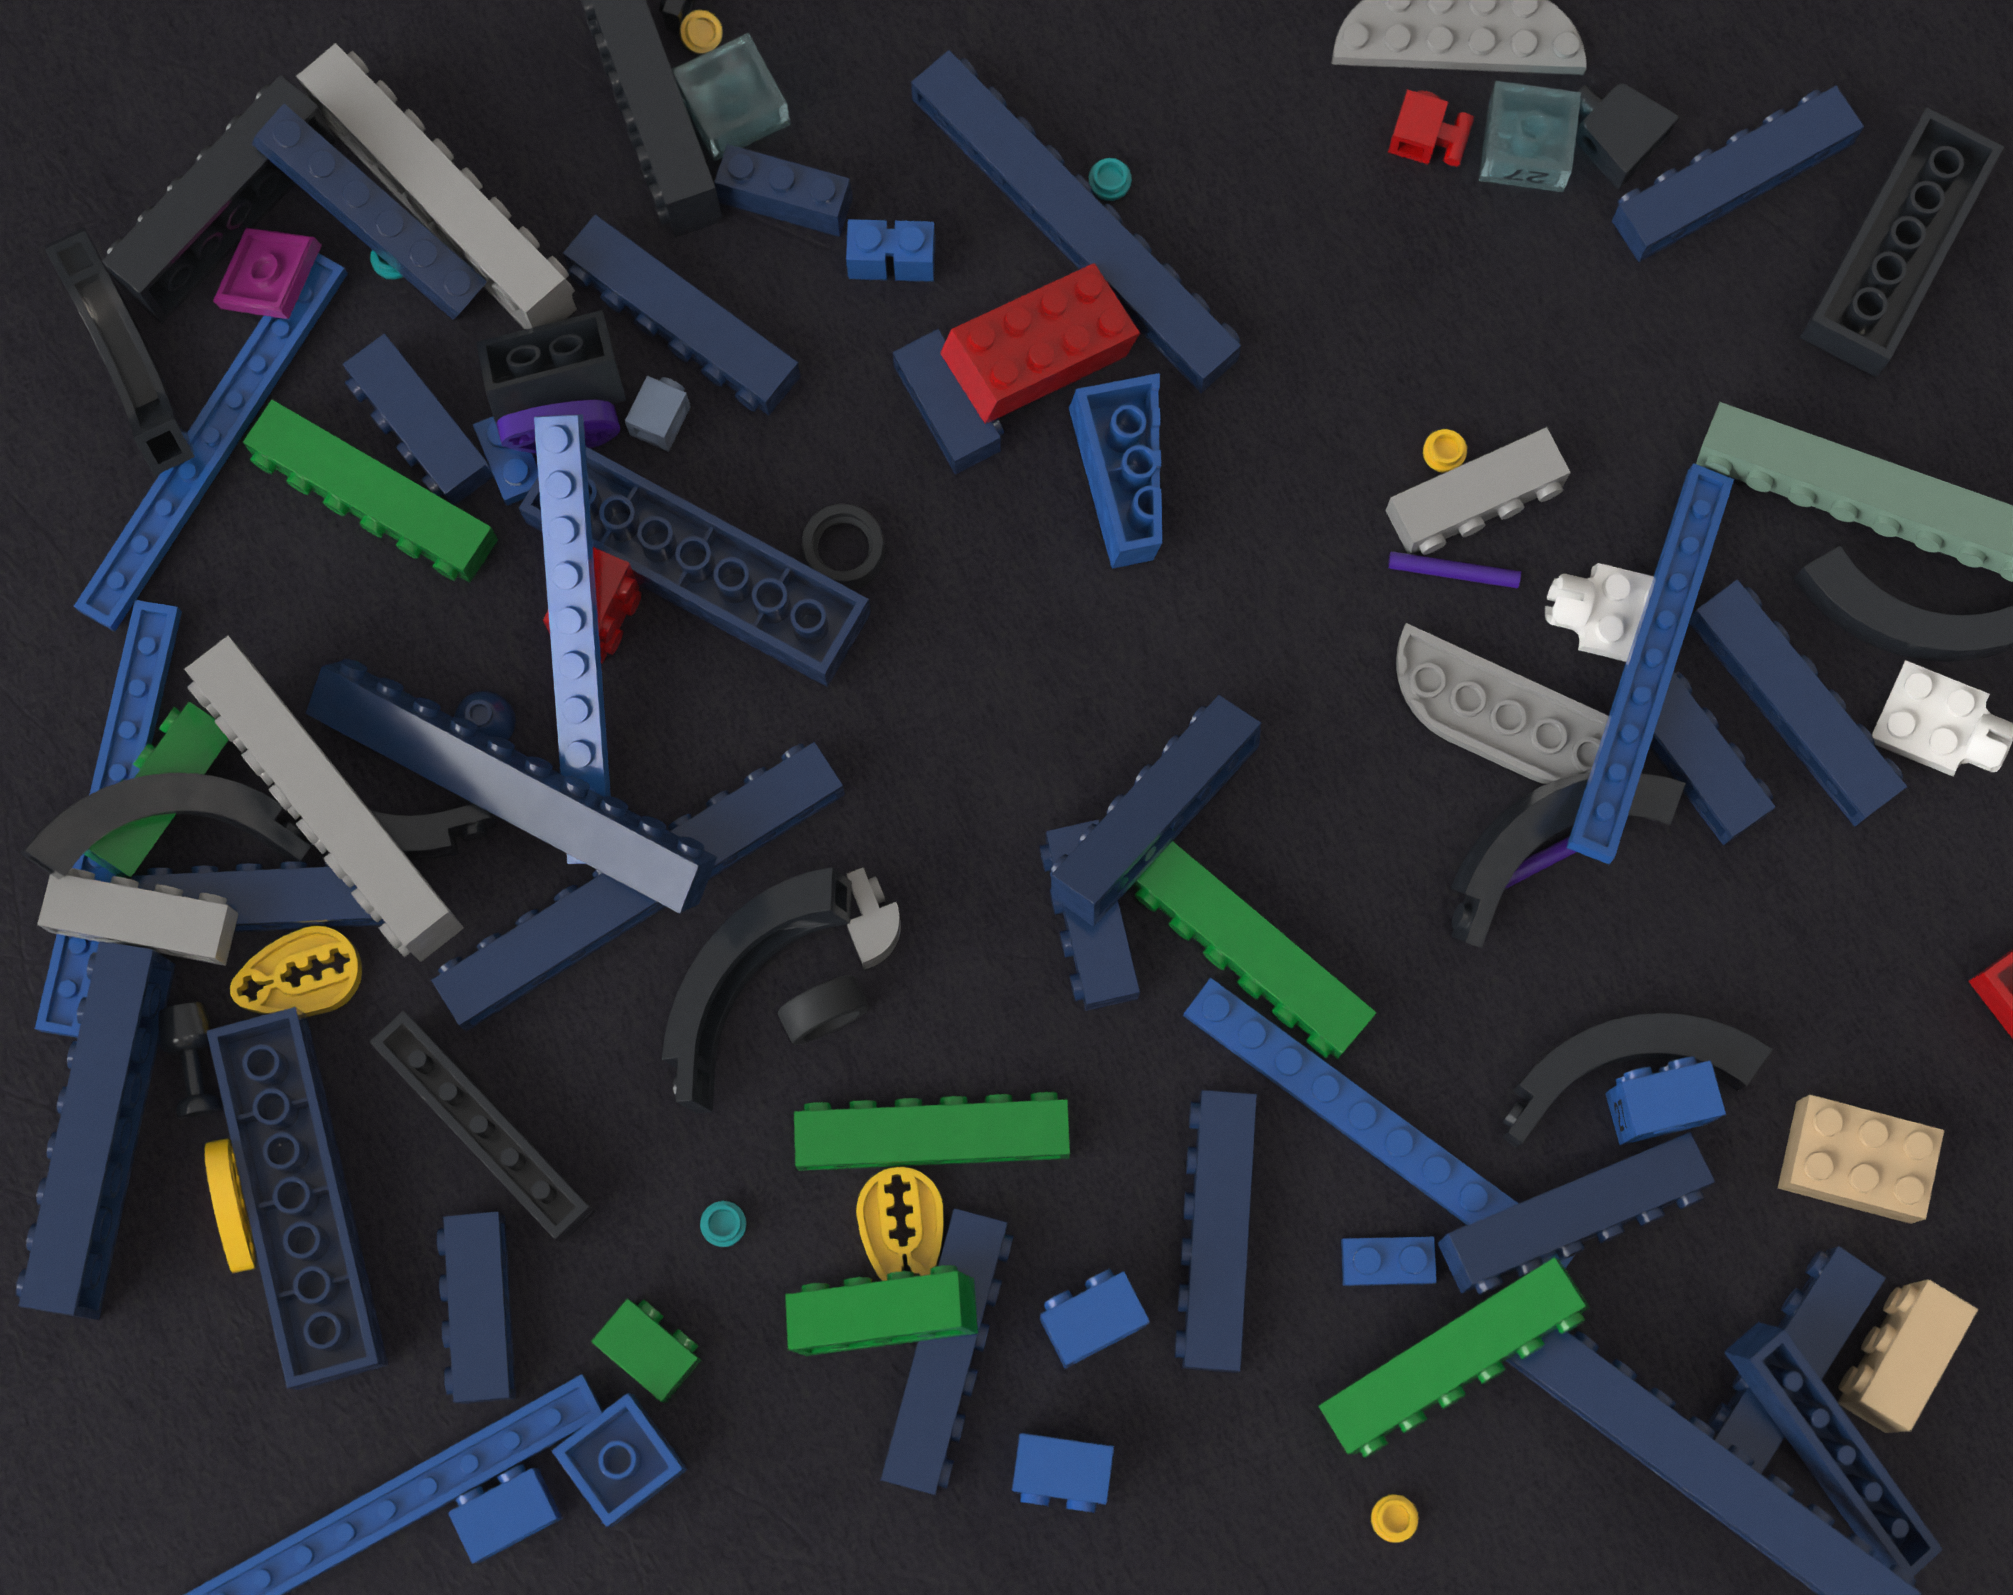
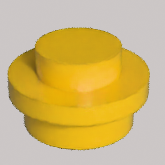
M697 10L691 12L683 19L680 25V38L685 47L690 51L705 54L714 50L719 45L722 38V27L719 20L712 13Z
M1448 429L1433 432L1426 439L1423 447V456L1426 463L1438 472L1446 473L1461 466L1467 455V446L1464 439L1457 432Z
M1388 1495L1381 1498L1375 1504L1371 1514V1522L1375 1532L1382 1539L1389 1542H1402L1410 1538L1415 1532L1418 1525V1513L1413 1503L1407 1498L1400 1495Z

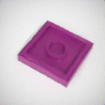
M246 228L213 302L221 309L289 319L321 248V244L314 237Z

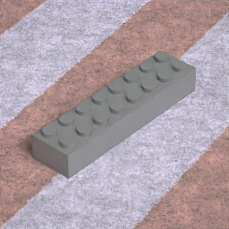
M335 43L297 75L306 96L319 106L328 127L432 234L487 281L484 285L485 289L525 330L565 320L577 310L571 296L575 291L566 280L569 274L562 264L553 256L546 259L537 250L540 244L524 226L518 230L508 220L511 214L496 197L488 200L481 193L480 189L483 187L476 176L466 167L460 171L451 162L454 156L438 138L432 142L423 133L426 129L425 126L410 109L403 113L395 104L397 98L383 81L379 80L375 84L366 75L369 69L356 53L351 51L347 55Z
M229 636L225 637L184 669L194 681L187 686L199 703L216 719L214 720L226 737L241 752L245 751L242 754L245 761L268 786L275 783L269 788L272 795L295 820L300 816L302 817L296 823L299 829L322 854L327 850L330 852L323 858L349 888L353 885L358 887L351 892L353 897L376 922H379L381 919L385 921L379 929L395 949H398L404 957L412 953L422 962L464 928L248 657Z

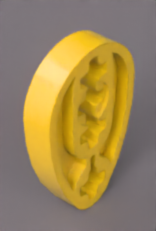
M324 926L305 927L279 938L248 960L232 979L230 995L234 1002L243 1009L262 1015L297 1007L307 1016L330 1012L346 1004L357 991L362 976L361 958L355 946L340 932ZM340 952L345 958H350V962L344 964V972L341 974L333 968H328L322 971V979L319 981L312 975H305L300 978L301 985L299 987H295L291 982H285V978L291 975V967L297 966L301 971H307L312 968V960L316 958L322 964L334 962V954ZM251 979L259 985H266L257 992L258 999L252 1001L246 995H242V991L248 989V981Z
M231 1138L208 1142L205 1144L206 1172L217 1225L229 1268L232 1273L255 1269V1244Z
M893 1167L874 1175L861 1190L856 1211L860 1236L867 1256L878 1277L882 1281H887V1274L901 1272L902 1268H904L903 1257L905 1255L907 1256L908 1266L911 1267V1271L915 1275H930V1268L936 1267L939 1260L944 1232L943 1203L937 1187L926 1175L907 1167ZM896 1176L901 1177L903 1184L911 1185V1190L903 1193V1201L905 1206H913V1213L906 1215L905 1221L908 1229L916 1230V1235L908 1238V1246L900 1247L897 1239H890L889 1237L890 1232L897 1230V1221L894 1216H887V1209L895 1206V1199L893 1194H885V1187L892 1185V1178Z

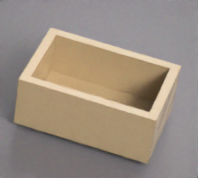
M1808 1095L1796 1102L1778 1189L1910 1224L1925 1220L1944 1130Z
M1929 1279L1904 1285L1902 1289L1896 1287L1884 1305L1883 1310L1888 1314L1880 1329L1876 1326L1873 1327L1861 1346V1350L1866 1352L1858 1368L1852 1366L1846 1372L1839 1385V1390L1844 1393L1838 1404L1885 1433L1911 1431L1978 1311L1977 1308Z

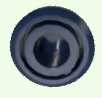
M478 691L468 695L459 703L454 717H461L474 722L478 726V731L490 737H500L509 740L514 732L516 719L512 706L501 695L491 691Z

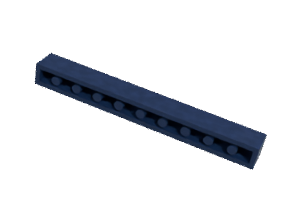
M948 50L911 82L912 100L1079 270L1093 263L1096 264L1136 328L1202 393L1239 360L1241 345L1239 344L1240 338L1227 323L1223 322L1220 324L1210 314L1211 310L1208 304L1197 293L1190 294L1180 284L1181 279L1169 264L1163 263L1161 265L1151 255L1152 250L1145 239L1137 233L1132 235L1122 225L1123 222L1118 212L1109 204L1103 206L1093 196L1091 186L1081 175L1073 176L1063 166L1064 160L1058 151L1050 145L1045 147L1035 137L1036 133L1030 123L1022 116L1016 118L1006 108L1005 99L995 88L990 87L987 89L977 79L978 74L969 61L965 58L959 60Z
M342 659L340 662L321 667L305 714L678 913H682L700 903L717 860V856L704 850L705 846L700 841L685 836L679 837L666 830V825L662 821L653 817H641L628 810V805L624 801L611 796L603 797L590 790V785L586 781L573 776H563L552 770V765L548 761L534 756L527 757L514 750L515 745L510 741L500 737H490L478 731V726L474 722L461 717H452L440 711L441 707L436 702L426 698H416L404 692V687L400 683L387 678H378L366 672L367 667L358 661Z
M815 742L806 747L803 743L792 747L781 756L783 760L781 763L769 770L766 767L755 770L743 780L744 786L731 794L728 790L718 793L707 801V809L694 817L691 814H686L668 826V830L679 837L685 836L696 839L705 846L704 850L717 856L709 880L845 795L842 783ZM595 870L592 873L593 880L580 888L577 885H572L562 890L553 898L555 903L541 912L538 909H533L516 920L515 924L517 927L503 936L500 933L488 936L477 945L479 951L464 960L462 957H456L448 961L438 969L440 975L431 981L458 1025L467 1032L666 906L607 874Z
M1555 1329L1542 1338L1545 1346L1524 1359H1521L1517 1353L1506 1360L1507 1363L1816 1594L1921 1595V1592L1913 1587L1917 1581L1909 1573L1893 1563L1887 1568L1874 1559L1872 1556L1876 1551L1867 1542L1853 1533L1846 1538L1831 1526L1835 1520L1829 1514L1812 1503L1808 1508H1805L1791 1497L1795 1491L1787 1483L1773 1474L1768 1479L1751 1468L1755 1461L1745 1452L1734 1445H1731L1728 1450L1712 1439L1715 1432L1707 1424L1695 1416H1692L1689 1421L1673 1410L1676 1403L1669 1396L1655 1387L1648 1392L1637 1384L1634 1380L1638 1375L1632 1369L1617 1359H1614L1610 1364L1596 1353L1599 1346L1580 1331H1576L1572 1336L1568 1332L1561 1335L1559 1330Z

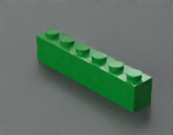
M274 400L270 401L243 441L252 454L250 461L269 474H273L275 469L288 476L286 482L305 495H309L311 491L325 498L323 504L341 516L345 517L347 512H350L361 519L359 522L360 526L371 534L381 538L386 533L398 540L396 546L407 555L418 559L422 554L434 561L435 563L432 567L450 580L455 581L457 576L471 582L498 541L492 527Z
M1173 841L1133 884V887L1137 890L1135 897L1152 912L1159 908L1172 919L1169 922V926L1179 936L1187 941L1193 937L1206 948L1203 954L1211 963L1221 970H1224L1227 966L1240 977L1237 983L1243 990L1255 999L1262 995L1274 1005L1272 1013L1286 1026L1293 1028L1296 1024L1309 1035L1306 1040L1307 1043L1322 1056L1327 1058L1332 1054L1338 1060L1377 1013Z
M1043 1092L1031 1094V1101L1013 1102L1012 1095L998 1094L985 1096V1103L967 1104V1097L962 1096L940 1098V1105L922 1106V1099L917 1098L895 1100V1107L877 1108V1101L871 1100L849 1102L850 1109L832 1110L831 1103L804 1104V1111H794L795 1164L798 1171L1069 1159L1067 1099L1058 1100L1057 1093Z
M1554 1257L1319 1405V1408L1347 1454L1356 1455L1361 1452L1364 1458L1388 1444L1384 1436L1400 1427L1402 1432L1406 1433L1426 1421L1427 1418L1423 1412L1439 1403L1442 1409L1463 1398L1466 1395L1463 1387L1475 1379L1479 1378L1480 1382L1484 1384L1503 1373L1506 1369L1502 1363L1518 1353L1520 1358L1524 1359L1545 1346L1542 1338L1550 1332L1558 1329L1562 1335L1585 1321L1581 1313L1590 1307L1561 1261Z

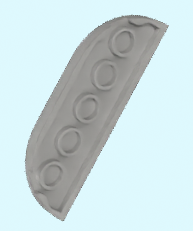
M1363 0L1350 12L1339 30L1334 46L1332 64L1584 75L1586 56L1581 38L1570 19L1548 0Z
M1405 624L1399 639L1396 656L1398 682L1408 706L1429 730L1455 745L1539 783L1549 784L1560 778L1583 772H1591L1609 717L1608 715L1410 624Z

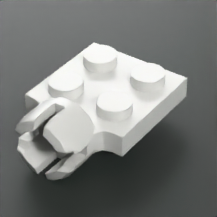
M1600 563L1592 567L1591 576L1587 579L1569 574H1561L1559 578L1554 579L1549 589L1547 600L1555 601L1554 607L1545 606V618L1551 625L1574 630L1579 635L1578 650L1627 661L1654 577Z
M1905 660L1872 736L1877 746L1954 776L1956 769L1965 763L1973 764L1990 772H1997L2001 768L2013 742V723L1989 713L1986 709V702L1990 694Z

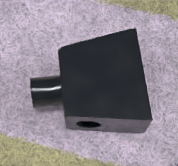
M1623 83L1617 84L1604 99L1590 87L1584 85L1569 103L1571 107L1585 117L1575 137L1577 144L1618 190L1671 135L1679 118L1672 111Z

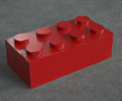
M1093 263L951 329L940 354L983 422L987 424L1126 357L1140 332L1096 264Z

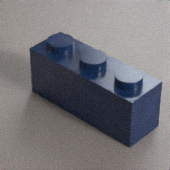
M729 144L726 146L714 181L719 203L839 237L852 202L850 178Z
M939 329L894 351L893 361L895 370L956 475L1000 452V436L1004 434V430L998 418L987 424L981 419L940 354L946 341Z

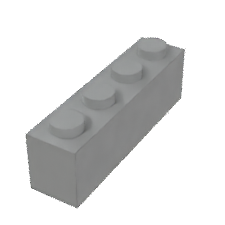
M1546 427L1391 497L1386 512L1407 554H1414L1421 550L1423 555H1427L1442 548L1447 543L1445 539L1458 533L1462 537L1470 536L1484 528V522L1499 515L1501 520L1507 519L1522 511L1524 503L1538 498L1540 502H1544L1557 496L1563 491L1562 486H1564L1571 472Z
M71 868L66 876L61 879H57L50 874L37 924L48 932L97 942L102 941L153 949L161 954L226 966L239 914L229 905H226V898L208 893H200L199 899L182 897L183 891L181 889L166 885H156L154 891L139 889V882L117 876H112L111 882L107 883L94 880V873Z

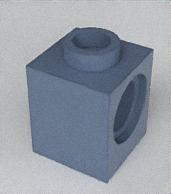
M647 376L625 419L629 435L669 452L690 409V403L687 393L684 392V387L669 378L662 377L658 381Z

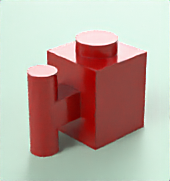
M1407 90L1388 152L1429 164L1436 144L1447 148L1443 160L1446 164L1459 166L1474 117L1468 113H1458L1454 126L1443 123V117L1448 105L1447 101L1441 100L1437 95L1428 91L1414 92Z

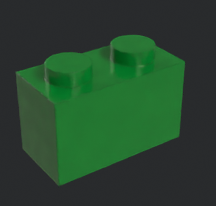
M627 1299L591 1342L657 1399L667 1403L702 1361L693 1353L698 1348V1345L680 1329H677L672 1335L662 1327L659 1322L664 1316L646 1300L642 1299L637 1305Z

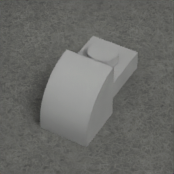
M860 868L847 873V878L852 881L851 889L861 912V916L851 919L847 927L863 968L866 970L884 961L895 949L900 937L901 920L897 902L879 908L878 904L885 902L876 876L868 879L864 868Z

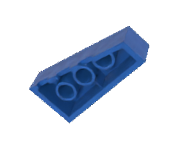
M1160 373L1076 389L1069 406L1112 569L1152 561L1162 545L1161 450H1159L1160 408L1158 399Z

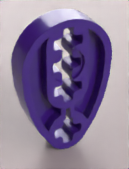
M603 400L571 401L534 407L503 416L496 423L502 446L527 453H537L534 417L583 414L585 446L590 449L600 446L617 436L620 432V424L615 406Z

